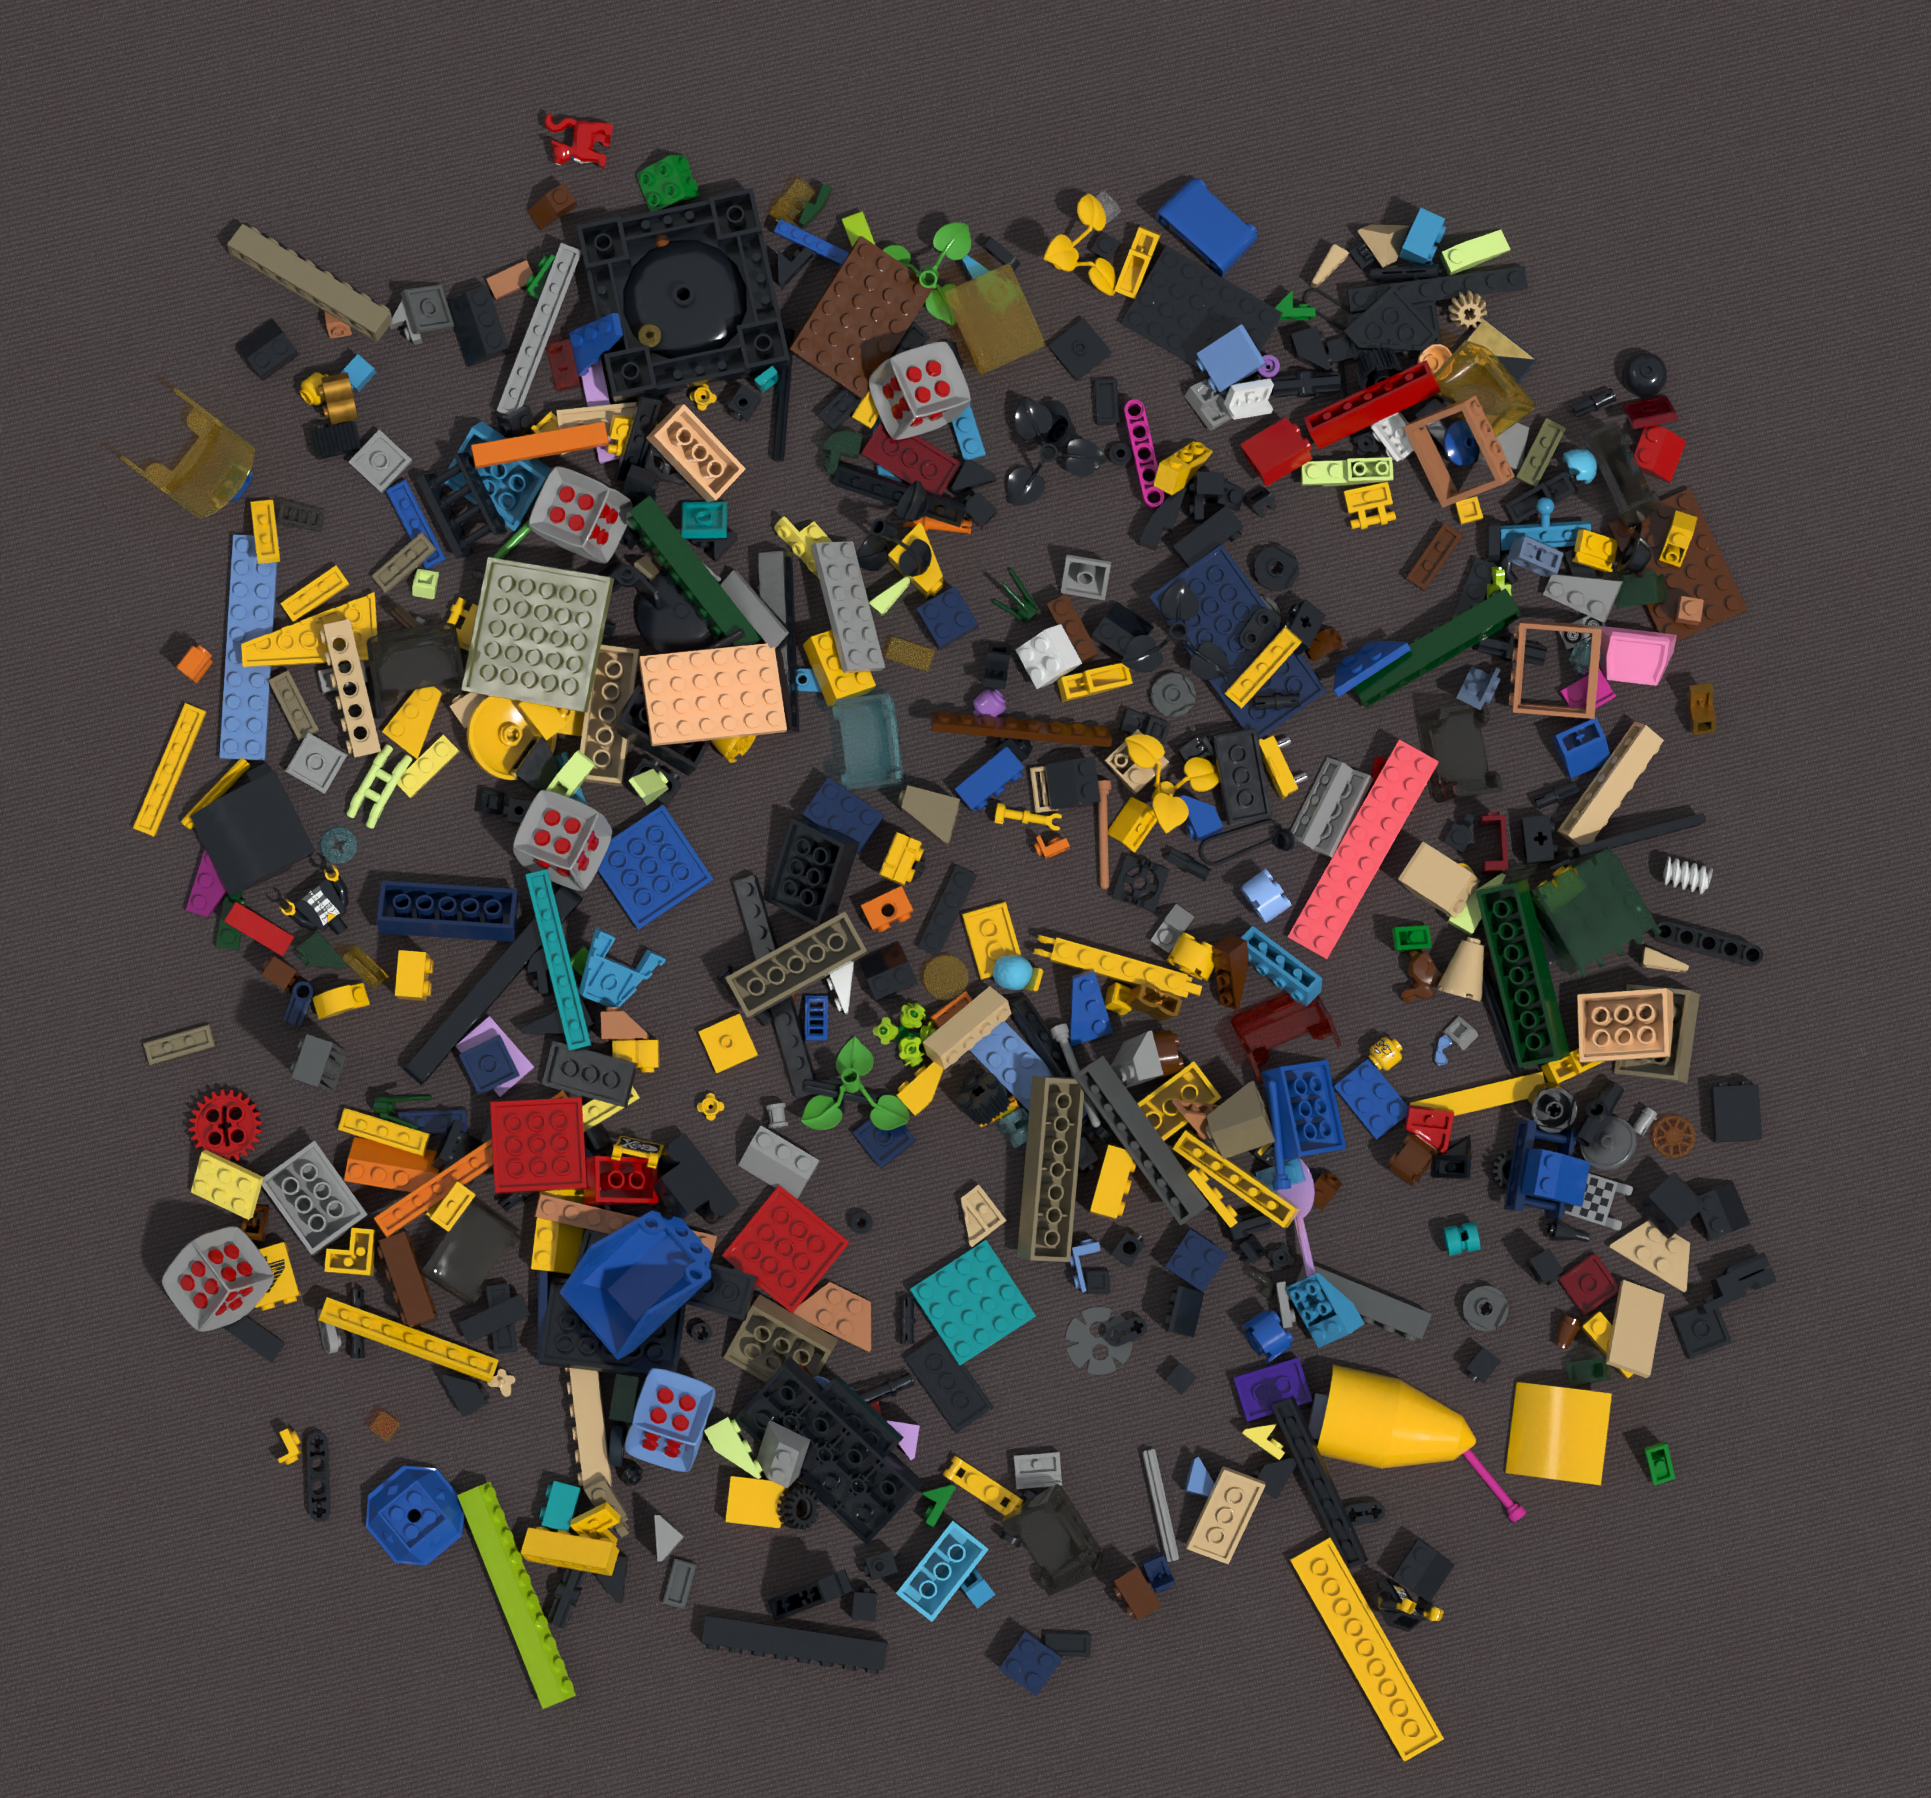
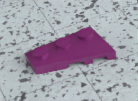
M205 849L186 911L208 918L224 897L226 890Z

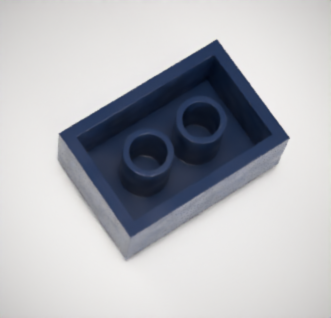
M829 777L802 814L805 819L813 824L843 833L860 842L856 852L858 855L884 820L882 813Z

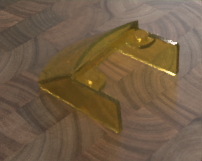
M175 387L173 389L174 394L193 408L187 417V424L193 432L200 436L173 472L160 463H153L143 471L123 455L120 457V460L160 492L200 520L220 510L238 493L251 470L255 448Z

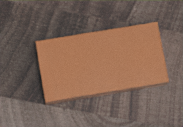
M527 260L486 280L495 299L498 300L526 287L525 284L533 272Z

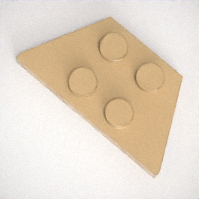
M1648 1220L1609 1245V1248L1681 1292H1686L1690 1242L1674 1234L1667 1239Z

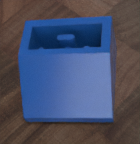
M1597 717L1552 737V741L1570 779L1604 765L1610 757L1606 737Z
M1185 795L1179 797L1188 806L1189 814L1186 819L1188 823L1186 830L1190 839L1195 838L1196 842H1200L1222 831L1223 825L1214 806Z

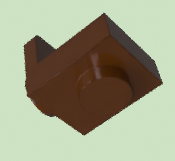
M1335 628L1325 629L1316 634L1310 648L1307 649L1312 661H1317L1336 650L1342 649L1341 635Z
M1324 1170L1314 1183L1315 1195L1313 1205L1321 1211L1342 1185L1336 1175Z

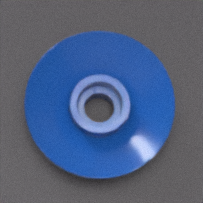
M1457 421L1447 428L1444 436V448L1448 458L1458 466L1472 464L1478 456L1480 447L1468 423Z

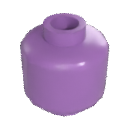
M984 689L973 701L975 708L973 713L975 716L990 715L998 718L1006 709V699L998 690Z

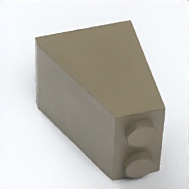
M907 785L906 791L901 790L898 801L902 813L944 847H949L960 806V799Z
M1254 1081L1246 1084L1207 1115L1209 1124L1205 1126L1207 1135L1212 1140L1215 1151H1220L1223 1159L1275 1142L1266 1106Z

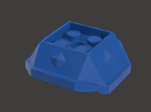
M404 1465L368 1495L366 1528L395 1563L427 1566L463 1536L465 1514L457 1496L459 1494L438 1468ZM413 1509H417L421 1513V1518L418 1522H412L409 1518V1513Z

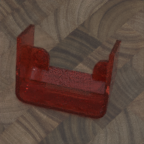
M1287 992L1238 1013L1231 1019L1233 1030L1246 1060L1258 1081L1262 1080L1258 1067L1264 1065L1269 1060L1267 1050L1309 1033L1313 1039L1323 1040L1331 1035L1337 1047L1342 1046L1333 1019L1319 995L1306 1007L1301 1002H1296Z

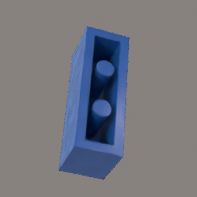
M1005 747L956 787L954 792L971 812L975 809L979 812L988 805L986 800L992 795L998 797L1006 790L1004 786L1008 782L1012 781V783H1015L1023 776L1024 766L1011 750Z

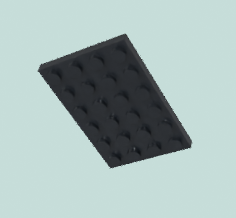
M1166 245L1121 324L1200 369L1196 362L1199 358L1196 353L1241 324L1246 329L1258 351L1261 352L1283 313Z
M552 1277L539 1365L647 1377L648 1372L652 1368L665 1369L677 1373L687 1304L684 1303L633 1352L617 1360L559 1293L568 1279Z

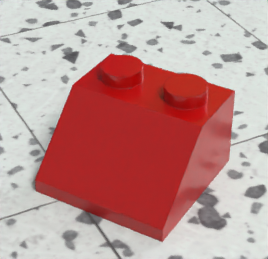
M1658 425L1643 427L1628 468L1671 483L1686 441L1672 431Z

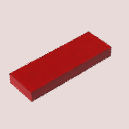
M237 902L233 904L223 921L280 956L284 955L294 938Z

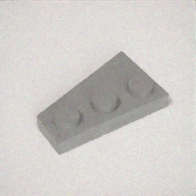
M1555 574L1550 577L1543 595L1604 623L1608 618L1623 581Z

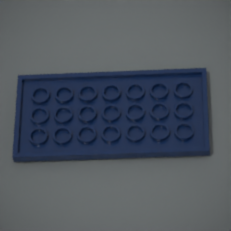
M1223 544L1148 596L1166 623L1171 627L1176 622V619L1165 618L1161 611V602L1167 590L1173 584L1183 579L1196 594L1199 601L1197 614L1191 620L1185 621L1180 619V621L1187 626V637L1190 638L1197 651L1202 643L1211 642L1218 645L1226 655L1229 663V674L1224 677L1208 680V682L1243 730L1257 729L1258 740L1327 692L1302 655L1299 654L1297 656L1292 653L1242 709L1225 694L1230 686L1278 635L1280 624L1275 619L1274 626L1257 649L1246 650L1240 645L1239 635L1252 615L1257 610L1268 609V607ZM1261 616L1260 622L1262 624H1266L1268 622V618L1266 616ZM1249 634L1247 640L1253 643L1255 636ZM1185 641L1181 644L1192 658L1195 654ZM1274 693H1279L1280 695L1300 693V699L1291 701H1301V707H1286L1277 711L1275 708L1255 711L1254 704H1262L1263 702L1255 703L1254 696L1274 695Z

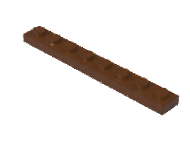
M945 711L932 712L930 719L931 730L934 732L1111 747L1112 744L1111 728L1102 725L1063 724L1057 721L1041 722L1035 719L1018 720L1013 717L995 718L990 715L973 716L968 713L950 714Z

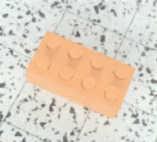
M685 404L675 406L646 437L707 502L716 501L745 470L744 466Z

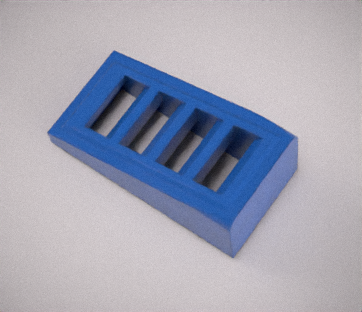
M805 996V1041H828V996ZM810 1002H823V1007H810ZM810 1011H823V1016H810ZM810 1020H823V1025H810ZM810 1029H823V1033H810Z

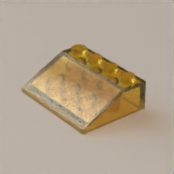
M1010 263L944 292L980 375L1046 346Z

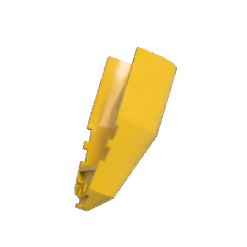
M1332 1364L1330 1392L1317 1444L1321 1456L1383 1469L1454 1461L1475 1445L1476 1438L1462 1415L1399 1378Z

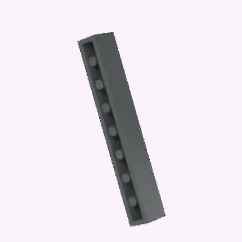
M1104 1056L1089 1064L1075 1075L1079 1084L1180 1226L1209 1206Z

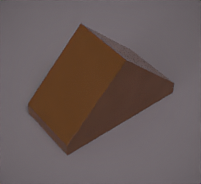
M256 1205L253 1217L249 1220L243 1218L241 1230L250 1240L266 1242L270 1206Z

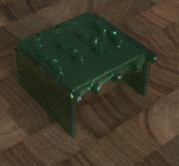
M1610 847L1593 856L1596 863L1595 866L1591 859H1587L1573 867L1577 876H1574L1573 872L1569 869L1555 877L1554 881L1558 887H1555L1550 880L1530 892L1537 921L1569 976L1578 971L1582 977H1585L1587 973L1584 966L1593 961H1596L1601 968L1605 965L1601 957L1614 949L1618 956L1624 955L1621 945L1632 939H1635L1636 943L1640 946L1643 944L1640 935H1643L1650 929L1653 930L1656 936L1661 934L1659 927L1617 855L1613 854Z

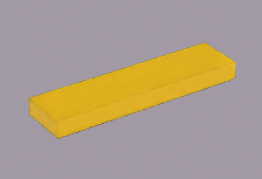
M1285 626L1230 686L1225 694L1242 709L1302 643V640Z
M344 1108L338 1127L340 1131L421 1156L425 1155L431 1135L348 1108Z

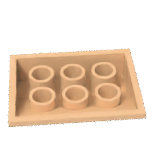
M1663 988L1577 995L1580 1063L1670 1057L1674 1017L1672 991Z

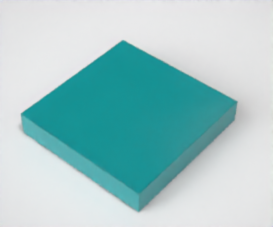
M682 502L681 536L684 539L727 538V502Z

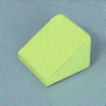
M417 568L412 585V595L434 599L439 572Z

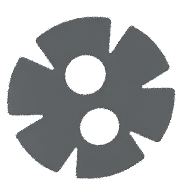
M1092 1307L1082 1311L1081 1313L1086 1325L1077 1318H1074L1066 1332V1340L1078 1342V1344L1066 1349L1070 1359L1078 1368H1081L1090 1359L1087 1373L1104 1375L1116 1371L1117 1368L1112 1357L1124 1364L1130 1356L1133 1342L1130 1341L1115 1347L1108 1344L1105 1336L1109 1328L1126 1321L1125 1318L1118 1313L1109 1322L1111 1309L1106 1307ZM1096 1321L1102 1322L1106 1327L1105 1334L1099 1338L1094 1337L1090 1332V1326ZM1131 1328L1127 1329L1128 1333L1132 1332ZM1113 1330L1109 1338L1111 1341L1115 1340L1116 1343H1119V1338L1126 1335L1125 1331L1117 1333L1116 1330ZM1098 1344L1105 1345L1108 1349V1356L1104 1360L1095 1359L1092 1355L1094 1346Z

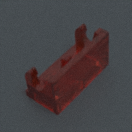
M570 339L549 344L547 350L556 391L580 387L581 384Z

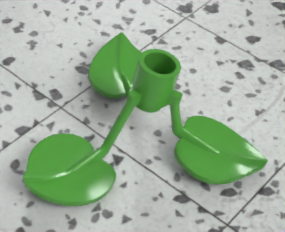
M953 222L941 227L934 236L933 245L942 252L933 267L927 266L921 272L912 264H909L911 256L904 247L890 245L884 248V252L915 272L923 287L937 288L932 290L926 299V308L934 317L954 325L962 311L963 297L958 287L954 284L948 283L942 288L937 284L939 277L937 269L945 254L952 260H959L969 253L971 248L969 226L966 223Z
M853 1037L842 1048L836 1060V1069L839 1075H841L843 1083L840 1087L837 1102L835 1103L832 1097L823 1095L812 1098L805 1108L801 1122L805 1126L816 1130H827L835 1127L843 1116L838 1106L841 1104L845 1091L855 1093L860 1090L871 1106L874 1107L870 1113L871 1121L875 1127L881 1130H892L906 1124L909 1121V1112L905 1104L895 1096L883 1095L879 1098L878 1104L869 1096L861 1084L860 1076H864L871 1071L874 1059L871 1052L856 1037Z

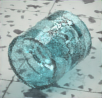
M1023 1107L998 1121L1004 1133H1009L1008 1140L1014 1149L1027 1143L1029 1116ZM1017 1123L1021 1126V1128H1019L1018 1130H1016L1015 1124Z

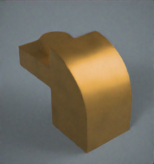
M1712 683L1689 686L1687 704L1693 735L1716 732V715L1713 707L1714 689Z

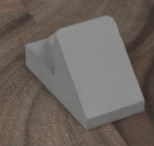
M402 299L389 327L390 329H395L407 325V327H404L407 339H412L414 345L423 343L421 334H413Z
M1176 904L1150 941L1169 954L1178 937L1187 929L1194 916Z

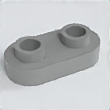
M322 1309L318 1310L317 1319H319ZM318 1320L325 1352L327 1354L338 1352L339 1347H341V1338L336 1333L335 1326Z

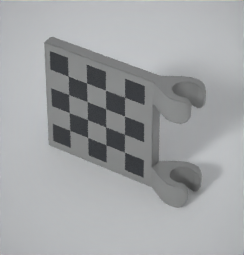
M1588 1173L1583 1206L1578 1207L1566 1204L1564 1214L1619 1231L1622 1222L1608 1218L1615 1192L1630 1196L1633 1187Z

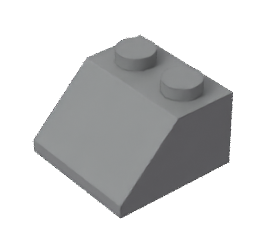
M1487 415L1486 418L1492 426V430L1502 447V451L1511 469L1519 472L1523 463L1529 427L1510 419ZM1479 448L1476 463L1488 465Z
M771 1420L768 1422L757 1460L767 1479L788 1488L799 1477L810 1439Z

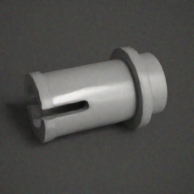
M1647 1106L1644 1110L1641 1109L1642 1113L1632 1127L1642 1137L1653 1120H1657V1113Z

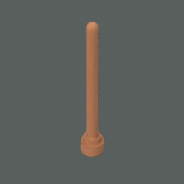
M1108 780L1098 781L1101 800L1098 803L1100 887L1104 890L1109 887L1107 795H1109V790H1111V781Z

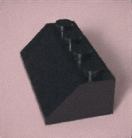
M639 685L620 711L611 728L615 733L687 776L696 770L711 740L651 746L644 691Z

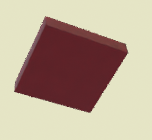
M1667 396L1623 405L1624 413L1633 429L1677 420V413Z
M1593 1253L1567 1271L1558 1280L1583 1316L1619 1292L1618 1284L1596 1253Z

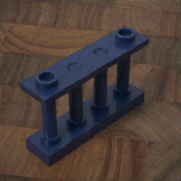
M1518 1119L1504 1209L1523 1212V1207L1529 1206L1548 1210L1547 1218L1562 1219L1566 1210V1204L1526 1197V1195L1521 1194L1528 1152L1529 1149H1533L1534 1139L1559 1143L1558 1153L1572 1157L1573 1148L1576 1144L1574 1139L1576 1129L1564 1128L1561 1134L1537 1129V1121Z

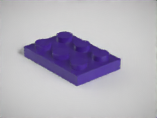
M1299 1357L1233 1378L1247 1422L1273 1414L1274 1411L1271 1406L1273 1402L1293 1395L1298 1406L1312 1402Z

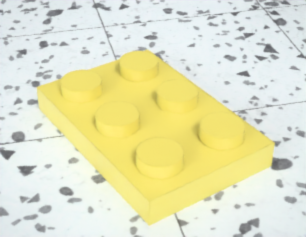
M205 1150L201 1152L191 1193L249 1220L253 1217L264 1177Z

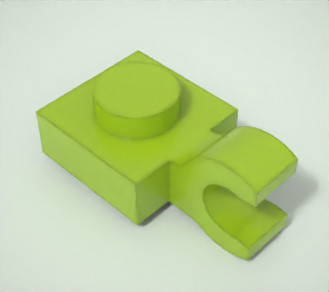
M1501 566L1492 567L1493 584H1487V599L1493 592L1497 590L1502 591L1505 588L1511 596V584L1509 582L1505 583V570L1501 569Z

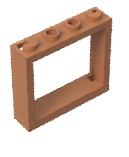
M1476 395L1417 418L1403 427L1442 508L1503 485L1515 477ZM1462 411L1495 479L1458 493L1426 425Z
M1520 620V626L1515 625L1514 639H1518V648H1513L1512 661L1517 662L1516 670L1511 671V684H1515L1514 693L1510 692L1509 706H1513V713L1594 719L1602 626ZM1527 629L1592 634L1586 708L1521 703Z

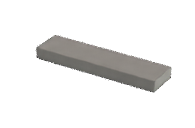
M733 570L720 586L763 640L768 643L769 647H775L776 649L789 632L738 571Z

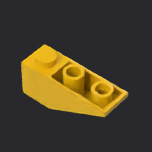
M1195 441L1186 445L1159 463L1153 486L1170 495H1174L1186 486L1212 454V450L1205 447L1204 444Z
M934 1061L927 1068L923 1065L914 1074L916 1078L911 1083L906 1081L897 1089L900 1092L897 1097L915 1117L932 1102L944 1069Z

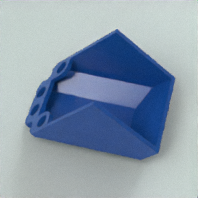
M650 1211L592 1244L559 1293L616 1359L619 1360L633 1352L710 1280L711 1270H709V1262L711 1260V1251L701 1242L700 1238L687 1226L682 1218L673 1216L670 1219L661 1216L659 1212Z

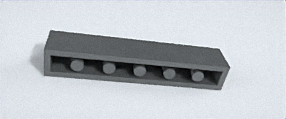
M1304 1263L1296 1282L1307 1278ZM1314 1266L1315 1273L1323 1276L1355 1305L1364 1322L1373 1325L1374 1321L1382 1324L1381 1329L1393 1334L1395 1330L1404 1333L1402 1337L1412 1342H1415L1416 1339L1422 1340L1432 1314Z

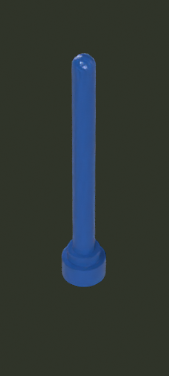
M1269 1080L1267 1085L1271 1126L1275 1138L1273 1146L1276 1175L1274 1180H1272L1273 1190L1290 1189L1291 1179H1288V1174H1285L1277 1084L1275 1080Z

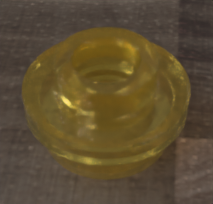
M645 325L639 331V340L643 345L654 347L661 340V332L655 325ZM648 332L654 333V336L650 339L646 338V333Z

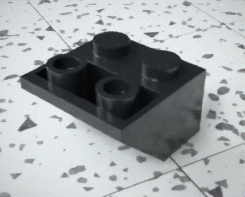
M1181 1286L1171 1291L1169 1304L1173 1306L1171 1313H1166L1164 1321L1167 1332L1194 1338L1204 1297L1203 1292Z

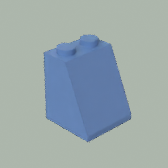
M1242 324L1196 353L1199 357L1196 360L1202 372L1207 370L1210 378L1207 379L1214 391L1218 389L1220 393L1267 365Z

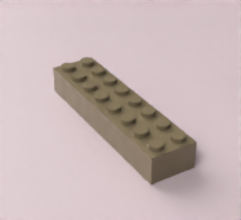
M1032 1075L1017 1251L1018 1258L1033 1261L1070 1262L1084 1103V1089L1076 1078Z

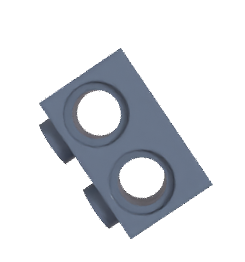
M1524 536L1512 541L1507 561L1540 576L1549 577L1558 573L1564 553Z

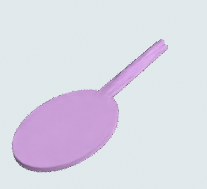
M1300 1159L1306 1181L1292 1185L1290 1189H1282L1276 1192L1300 1208V1211L1293 1220H1295L1306 1274L1309 1277L1316 1273L1303 1218L1312 1208L1315 1189L1311 1172L1304 1161Z

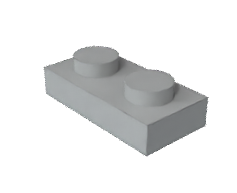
M1286 1282L1275 1283L1282 1329L1291 1328L1292 1322H1296L1294 1308H1289L1288 1300H1291L1286 1290Z

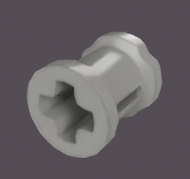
M785 1103L766 1106L770 1119L768 1129L789 1126L785 1119Z

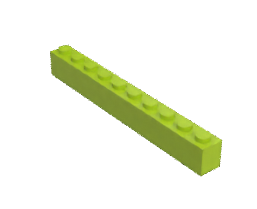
M491 1482L457 1495L542 1709L576 1696L573 1684L566 1672L564 1661L560 1657L556 1641L552 1637L548 1621L542 1612L539 1599L532 1587L530 1576L526 1572L522 1556L518 1552L513 1534L508 1527L505 1514L500 1507L496 1491L492 1487Z

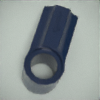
M302 981L295 984L283 1021L302 1027L311 1000L315 996V987L311 983ZM303 985H306L310 990L306 998L300 997L298 993L299 988Z

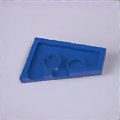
M1094 969L1072 976L1070 1046L1113 1033Z

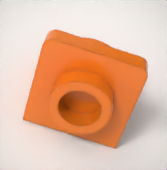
M1039 835L1036 837L1037 843H1034L1038 856L1043 855L1045 860L1070 849L1066 838L1061 840L1060 837L1049 841V846L1045 847Z

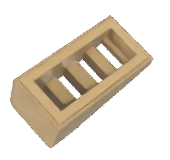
M1335 244L1332 245L1313 278L1311 287H1318L1346 260L1349 252Z
M1644 947L1642 950L1640 965L1642 967L1680 973L1688 971L1689 965L1649 947Z

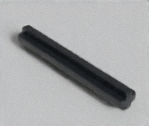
M805 1079L802 1083V1091L838 1099L841 1085L812 1079ZM860 1090L855 1093L844 1092L842 1100L871 1105ZM867 1091L876 1104H878L881 1096L886 1095Z

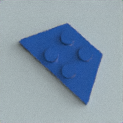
M1373 641L1363 645L1357 653L1345 657L1336 667L1333 690L1337 697H1340L1410 651L1411 649L1407 642Z

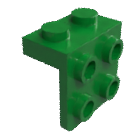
M669 155L637 173V178L650 212L663 210L680 200H694L700 197L698 185L693 179L690 164L685 155Z

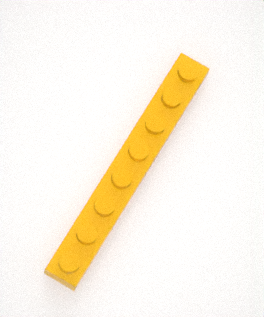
M328 1297L318 1319L327 1324L489 1383L492 1381L499 1361L498 1359Z

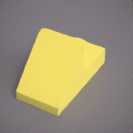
M1277 1424L1243 1430V1435L1276 1459L1280 1460L1285 1452L1281 1450L1283 1446L1273 1438L1270 1441L1267 1440Z

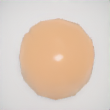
M1432 344L1420 352L1418 364L1427 360L1436 379L1441 378L1450 371L1453 355L1448 347L1442 344Z

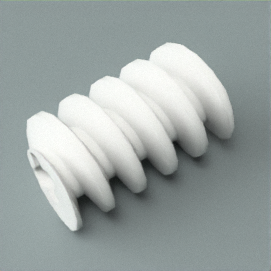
M1668 857L1663 873L1664 884L1667 885L1670 880H1673V887L1676 888L1679 882H1681L1682 890H1685L1690 885L1691 892H1694L1699 887V892L1702 895L1709 887L1713 868H1710L1706 873L1704 865L1697 870L1696 863H1693L1689 868L1688 861H1684L1680 866L1679 859L1676 858L1671 864V858Z

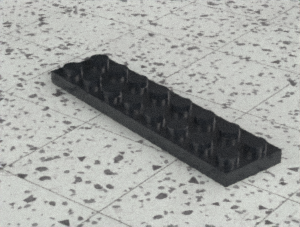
M586 1229L575 1268L588 1248L609 1234ZM709 1263V1270H711L710 1280L685 1304L746 1321L758 1276Z

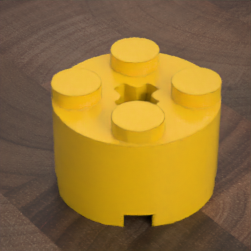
M1183 932L1178 937L1167 962L1173 966L1176 963L1179 965V970L1200 980L1208 981L1214 969L1213 946L1206 942L1200 944L1195 941L1193 936Z

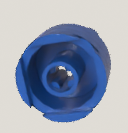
M1263 1310L1242 1325V1330L1247 1329L1248 1331L1244 1335L1259 1356L1263 1353L1267 1357L1264 1359L1266 1363L1271 1362L1291 1347L1290 1343L1294 1341L1289 1331L1282 1329L1279 1324L1281 1320L1273 1310L1271 1312Z

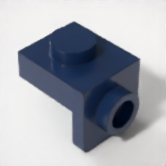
M1163 1552L1141 1560L1155 1593L1166 1591L1176 1584Z

